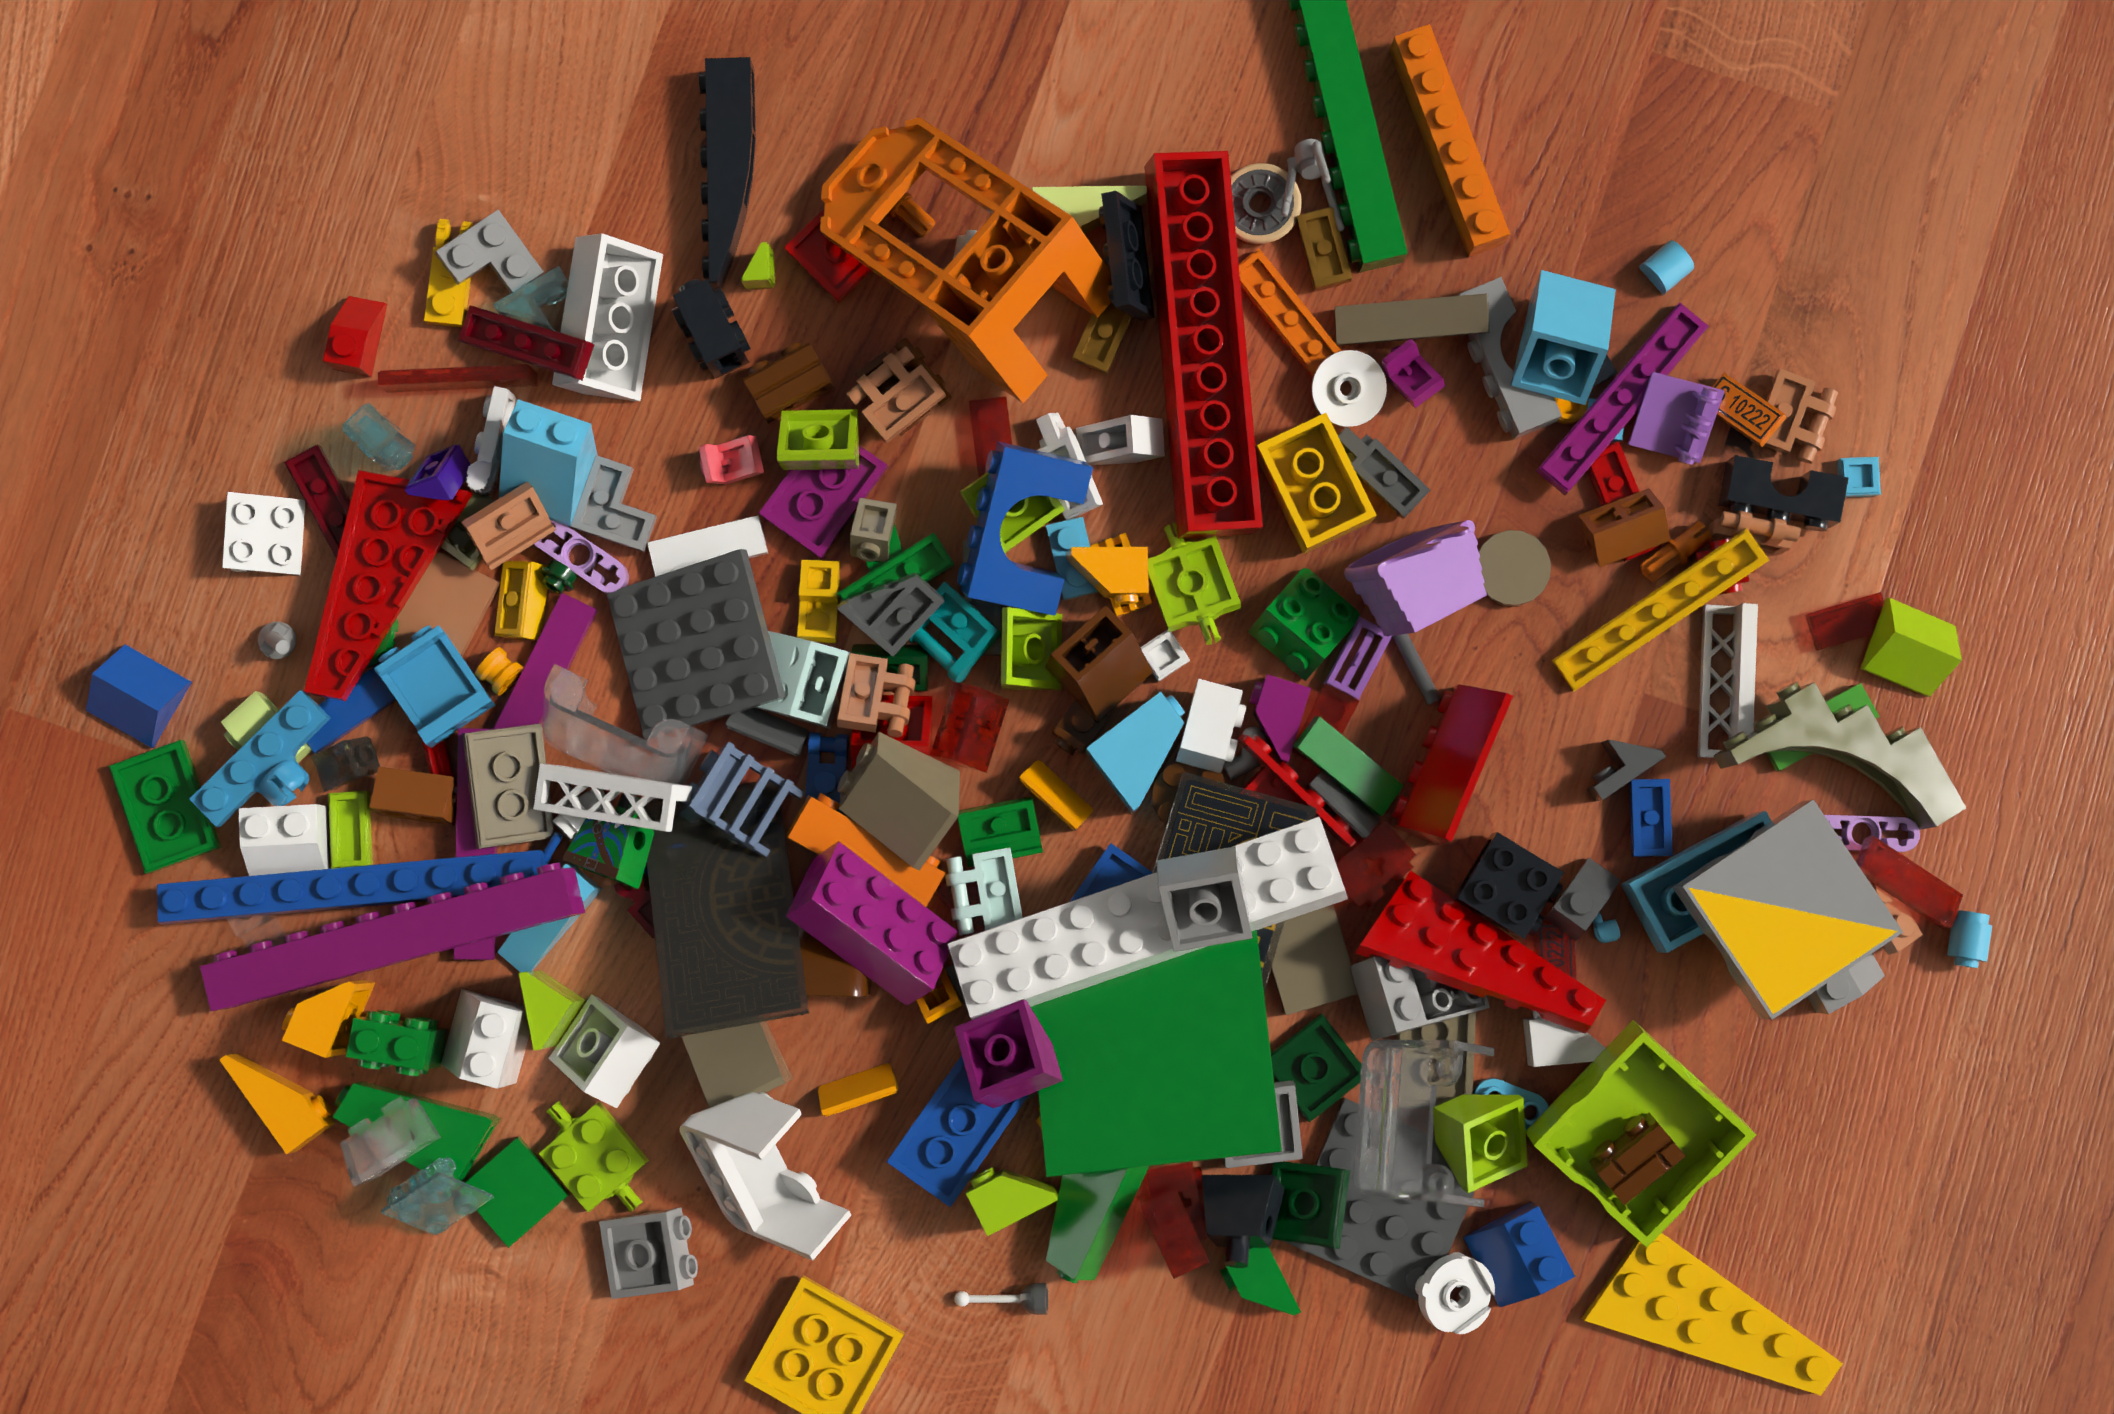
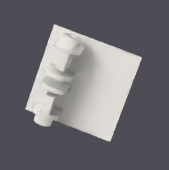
M227 492L222 568L231 569L233 572H247L248 570L301 575L305 500Z

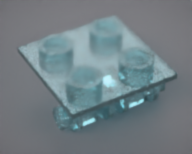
M449 1157L445 1159L438 1158L427 1166L426 1170L421 1169L416 1175L410 1176L406 1181L392 1188L390 1195L387 1196L389 1205L381 1209V1213L437 1235L446 1231L449 1226L466 1215L475 1212L480 1206L493 1199V1195L455 1179L453 1176V1172L456 1170L454 1161Z

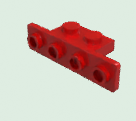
M1241 734L1237 739L1238 743L1263 767L1238 792L1239 794L1305 811L1308 813L1306 821L1320 817L1322 825L1343 846L1352 848L1357 843L1350 836L1353 829L1338 815L1332 818L1323 809L1326 805L1325 801L1312 789L1309 788L1305 791L1296 782L1299 776L1289 765L1283 761L1278 765L1268 755L1272 749L1264 740L1257 735L1251 738L1249 735Z

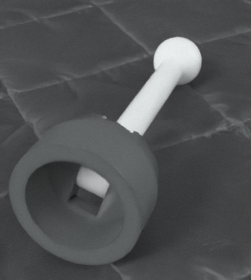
M1030 1284L1023 1289L1020 1295H969L965 1291H959L956 1293L954 1300L960 1307H964L968 1303H1021L1023 1309L1028 1313L1047 1315L1048 1284Z

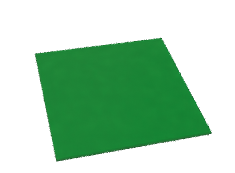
M1257 930L1252 931L1251 939L1207 946L1031 1006V1009L1053 1044L1063 1079L1059 1083L1038 1091L1046 1177L1282 1152Z

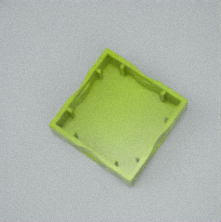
M1634 1020L1625 1027L1526 1130V1134L1532 1144L1572 1181L1593 1193L1602 1203L1605 1210L1646 1247L1686 1208L1698 1189L1717 1176L1756 1136L1744 1120ZM1648 1113H1651L1686 1157L1626 1205H1623L1596 1173L1589 1161L1594 1157L1593 1152L1601 1143L1606 1140L1613 1142L1625 1133L1623 1130L1624 1126L1632 1118L1639 1115L1645 1117Z

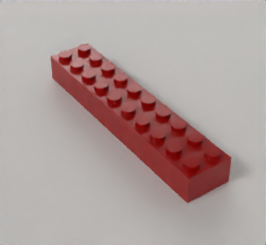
M1228 151L1154 153L1144 166L1177 536L1178 539L1251 535L1263 528L1229 154Z

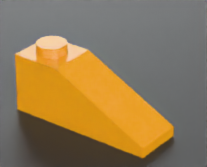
M237 1053L225 1055L219 1059L286 1154L300 1150L335 1124L330 1117L332 1114L330 1106L320 1095L315 1096L313 1092Z

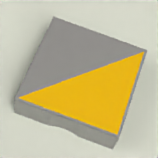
M1814 799L1798 803L1757 830L1739 848L1725 855L1718 856L1672 887L1703 934L1719 949L1727 964L1729 973L1758 1016L1762 1019L1773 1020L1903 933Z

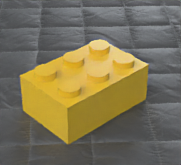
M1327 413L1319 415L1256 446L1257 460L1303 555L1371 523L1377 516Z

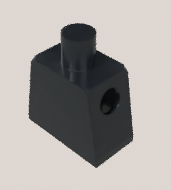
M1203 1175L1202 1185L1207 1236L1216 1246L1226 1247L1224 1263L1226 1266L1246 1268L1248 1267L1250 1248H1267L1271 1245L1284 1194V1187L1275 1175Z

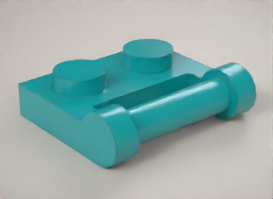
M944 581L937 589V592L944 597V602L913 634L909 641H916L948 671L947 676L955 684H959L966 679L975 663L1002 632L951 585ZM931 621L964 651L958 660L926 631L927 625Z

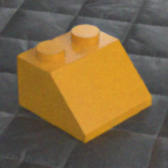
M370 980L348 981L297 1003L295 1008H291L283 1021L282 1029L286 1032L282 1041L324 1058L345 1055L347 1053L353 1018L362 1017L375 982Z

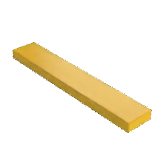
M1746 528L1552 661L1571 689L1576 691L1768 562L1769 559Z

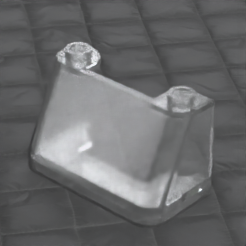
M556 664L553 665L545 683L543 698L542 733L544 740L549 746L606 773L686 785L707 740L708 735L679 720L666 719L654 727L648 741L592 716L597 705L590 701L586 695L585 686L588 680Z

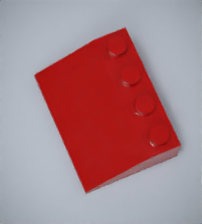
M1461 684L1453 687L1451 692L1448 690L1444 691L1437 707V711L1442 713L1436 727L1430 725L1422 742V746L1427 748L1422 762L1415 760L1407 777V781L1412 783L1407 797L1400 795L1394 807L1392 816L1397 818L1394 825L1395 828L1434 845L1452 842L1513 699V695Z

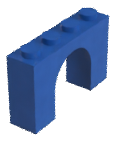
M997 441L995 450H990L986 460L985 471L989 473L986 488L982 487L978 493L976 509L980 512L977 524L972 525L968 533L967 547L971 549L967 563L963 562L960 566L958 585H961L960 590L969 598L1055 616L1065 579L1055 571L1027 566L1009 560L1000 542L1001 524L1006 513L1014 504L1031 496H1048L1084 505L1093 467L1085 461Z

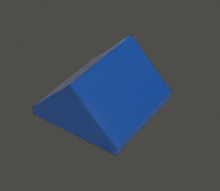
M125 644L92 673L86 711L149 747L154 748L192 681Z

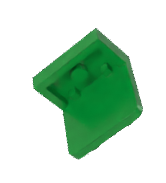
M1303 568L1266 608L1248 630V633L1285 663L1291 671L1306 681L1354 626L1360 613L1310 569Z

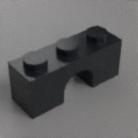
M1738 455L1726 461L1718 506L1728 507L1730 513L1738 514L1739 511L1767 515L1766 520L1768 521L1777 518L1786 520L1787 524H1789L1790 520L1803 522L1805 529L1820 532L1827 531V527L1831 528L1841 522L1848 477L1810 470L1801 476L1796 495L1785 496L1777 492L1772 485L1771 472L1773 462Z

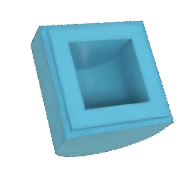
M1669 240L1643 262L1639 268L1664 295L1693 271L1694 263L1681 245L1673 240Z

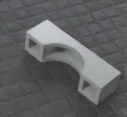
M1499 277L1465 291L1458 296L1488 294L1490 333L1468 335L1470 342L1467 343V347L1474 363L1480 362L1485 373L1482 381L1490 398L1495 397L1500 411L1497 412V416L1505 433L1510 431L1513 440L1555 423L1562 415L1554 397L1511 386L1514 371L1511 370L1503 358L1500 339L1504 326L1516 313V309L1502 277Z

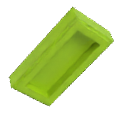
M370 791L328 793L331 869L373 865L371 808H369Z

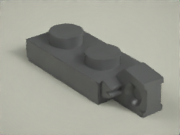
M1348 427L1344 428L1338 435L1358 478L1402 519L1431 491L1376 438L1373 440L1366 434L1360 439Z

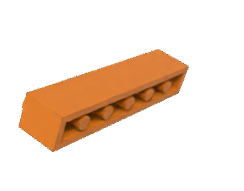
M1428 24L1394 36L1389 52L1467 257L1469 258L1504 245L1510 232L1431 25Z

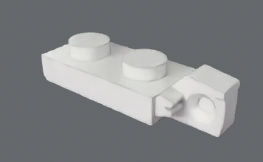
M1058 412L1048 413L1036 419L1043 435V439L1039 440L1041 448L1037 451L1086 462L1075 434L1070 426L1065 427ZM1092 475L1084 505L1058 499L1065 509L1063 515L1066 520L1074 519L1103 505Z

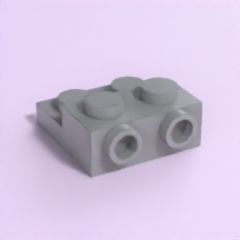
M682 1207L599 1221L611 1299L678 1291L694 1285L693 1278L697 1275L698 1264L695 1256L689 1255L687 1239L691 1236L692 1227L689 1218L683 1216Z

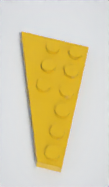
M1663 1233L1648 1247L1636 1239L1581 1318L1584 1321L1820 1396L1843 1365L1842 1362Z

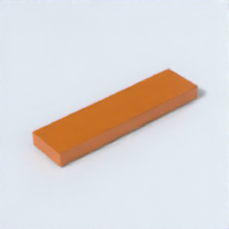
M1259 248L1239 263L1241 290L1313 379L1318 366L1327 357L1341 350Z

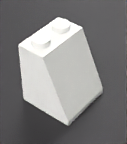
M461 989L441 1065L459 1079L497 1089L517 1083L530 1035L525 1005Z

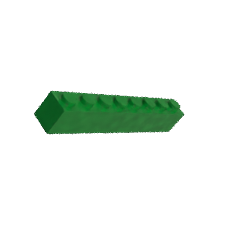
M1287 0L1289 10H1296L1299 24L1295 25V36L1298 46H1305L1308 59L1303 61L1304 73L1307 82H1313L1316 96H1312L1313 110L1316 119L1322 118L1325 132H1321V142L1324 145L1325 155L1331 154L1334 166L1329 169L1331 184L1334 191H1340L1343 204L1338 206L1344 227L1348 226L1351 240L1347 241L1351 263L1357 262L1359 273L1403 263L1408 252L1346 0Z

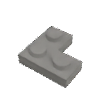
M499 210L447 243L435 253L457 285L487 265H490L511 295L544 273Z
M596 455L571 527L645 553L657 516L622 504L634 469Z

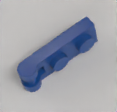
M810 732L805 800L808 795L817 799L819 794L822 793L840 804L841 793L837 791V787L841 777L847 771L848 734H837L836 737H822V733ZM821 752L835 753V764L821 763ZM838 808L837 811L844 815V812Z

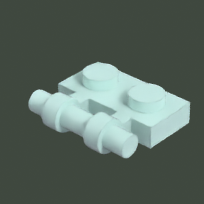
M1011 848L972 854L974 870H963L961 856L946 859L948 874L945 875L946 885L951 886L954 909H951L952 920H957L959 935L974 933L972 917L983 916L985 931L1023 918ZM977 881L981 904L970 906L966 883Z

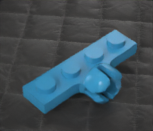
M303 690L298 691L190 798V801L216 827H221L257 792L261 793L274 806L288 804L297 797L293 791L299 788L302 792L309 782L308 773L297 763L295 756L298 750L331 719L330 716Z

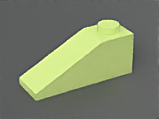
M1147 186L1033 187L1034 192L1071 215L1084 234L1101 226L1099 219V208L1103 206L1101 193L1116 190L1139 206L1146 203Z

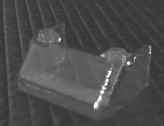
M1374 1040L1367 1045L1362 1056L1353 1176L1354 1186L1360 1195L1378 1199L1484 1208L1485 1199L1454 1195V1177L1452 1172L1446 1166L1432 1164L1433 1107L1436 1106L1437 1086H1451L1459 1079L1462 1073L1463 1056H1494L1495 1048L1455 1040Z

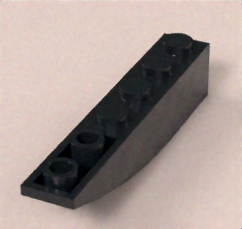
M750 57L705 58V71H699L700 94H706V108H700L699 113L701 131H706L707 145L700 146L702 168H707V182H701V200L703 205H708V219H702L703 242L709 243V256H703L702 270L704 279H709L713 289L719 286L721 289L723 288L736 254L747 215L753 182L756 150L755 69Z

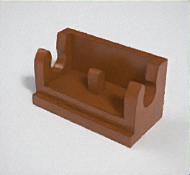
M1649 488L1578 515L1586 547L1588 550L1593 549L1594 559L1599 568L1671 541L1665 507Z
M378 767L369 808L381 816L455 826L457 811L455 779L452 776Z

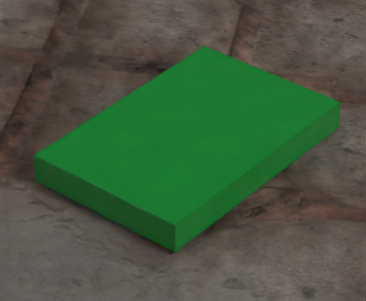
M184 740L173 742L109 766L145 874L160 871L222 848L214 824L190 801V798L201 786Z

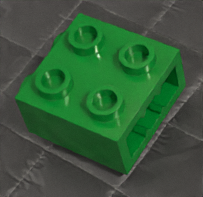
M377 1010V1012L367 1011L366 1016L353 1018L346 1057L358 1059L357 1066L381 1069V1067L394 1065L396 1066L395 1073L409 1076L428 1074L429 1069L441 1067L448 1029L437 1027L438 1020L415 1016V1018H406L405 1021L399 1020L400 1013L386 1010Z

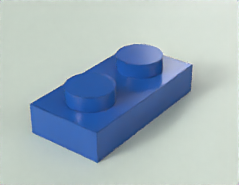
M1670 779L1631 780L1628 782L1631 857L1673 856Z

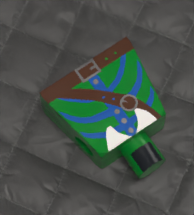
M624 793L621 794L615 808L618 815L624 814L632 807ZM602 808V809L599 811V812L606 813V811H605L604 808ZM586 818L566 851L563 860L588 872L639 889L652 844L654 830Z

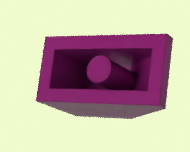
M1267 674L1264 677L1263 683L1255 682L1249 703L1256 705L1253 715L1262 732L1266 735L1267 742L1277 761L1287 763L1311 688Z

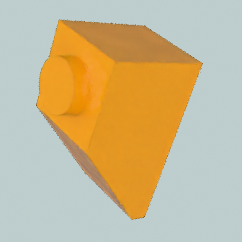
M1071 547L1066 552V560L1105 598H1115L1116 604L1138 603V597H1144L1149 593L1148 547Z

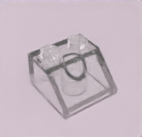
M401 1096L381 1108L384 1114L382 1117L372 1123L369 1118H366L347 1130L350 1137L342 1141L340 1145L349 1178L354 1187L377 1179L441 1138L417 1098L404 1101Z

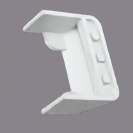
M749 1092L690 1115L680 1126V1133L726 1219L737 1229L813 1261L849 1219L851 1213L845 1208L820 1199L816 1191L817 1185L815 1181L804 1172L796 1173L788 1170L776 1146L780 1138L802 1115L800 1109L774 1100L764 1092L759 1094Z

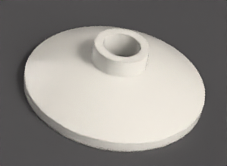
M1345 350L1330 355L1318 366L1313 376L1311 392L1313 402L1321 415L1327 413L1333 424L1353 427L1368 422L1380 411L1386 398L1387 384L1382 368L1372 357L1360 351ZM1344 381H1348L1352 386L1351 392L1346 396L1340 392V385Z

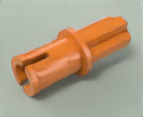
M910 192L905 193L891 209L890 215L893 218L896 216L900 218L919 237L926 236L935 226V221L912 200L913 195Z
M1700 521L1695 522L1692 527L1677 538L1665 542V546L1641 563L1640 569L1643 575L1651 582H1654L1678 564L1685 565L1689 556L1713 540L1710 531L1707 530L1698 538H1694L1706 527Z

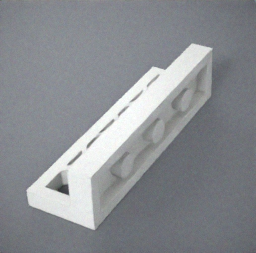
M1742 603L1737 606H1703L1697 757L1714 758L1713 755L1721 751L1708 749V733L1718 724L1729 735V738L1743 731L1746 736L1754 731L1758 604ZM1713 614L1733 615L1732 632L1723 640L1712 629ZM1712 639L1718 644L1713 649ZM1731 639L1732 649L1726 644ZM1720 649L1731 658V669L1723 677H1720L1711 667V657ZM1731 676V684L1729 687L1725 681ZM1711 677L1716 681L1712 687H1710ZM1719 686L1730 697V707L1721 715L1710 706V694ZM1709 714H1710V715L1713 717V719H1714V721H1713L1710 725H1709ZM1728 715H1729V725L1723 720V719H1725Z
M540 764L533 809L672 832L676 801L690 802L692 786L562 765ZM550 781L558 782L566 794L556 804L547 803ZM570 784L577 786L574 789H572ZM588 787H591L599 801L589 810H586L577 796ZM603 789H604V790H610V792H608L607 794H605L604 791H603ZM622 792L626 795L632 807L624 814L618 815L611 801ZM636 795H641V796H644V797H642V798L639 800ZM654 798L663 799L660 822L652 821L644 809V806ZM571 802L573 807H567V805ZM602 808H604L605 811H606V813L599 812V811H600ZM637 813L640 818H634L633 816Z

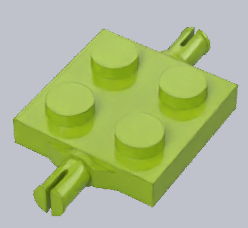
M1172 523L1176 537H1174L1169 524L1164 528L1171 547L1160 555L1148 558V576L1168 632L1190 625H1200L1205 644H1212L1209 630L1214 642L1217 643L1221 640V636L1218 633L1214 620L1220 615L1241 609V602L1217 537L1213 536L1199 542H1185L1184 538L1178 539L1176 523Z
M560 1101L546 1111L561 1130H559L555 1139L539 1155L584 1209L589 1213L604 1199L615 1195L628 1208L629 1212L637 1208L643 1201L628 1184L631 1182L634 1174L650 1160L604 1105L598 1102L584 1115L575 1118L571 1117Z

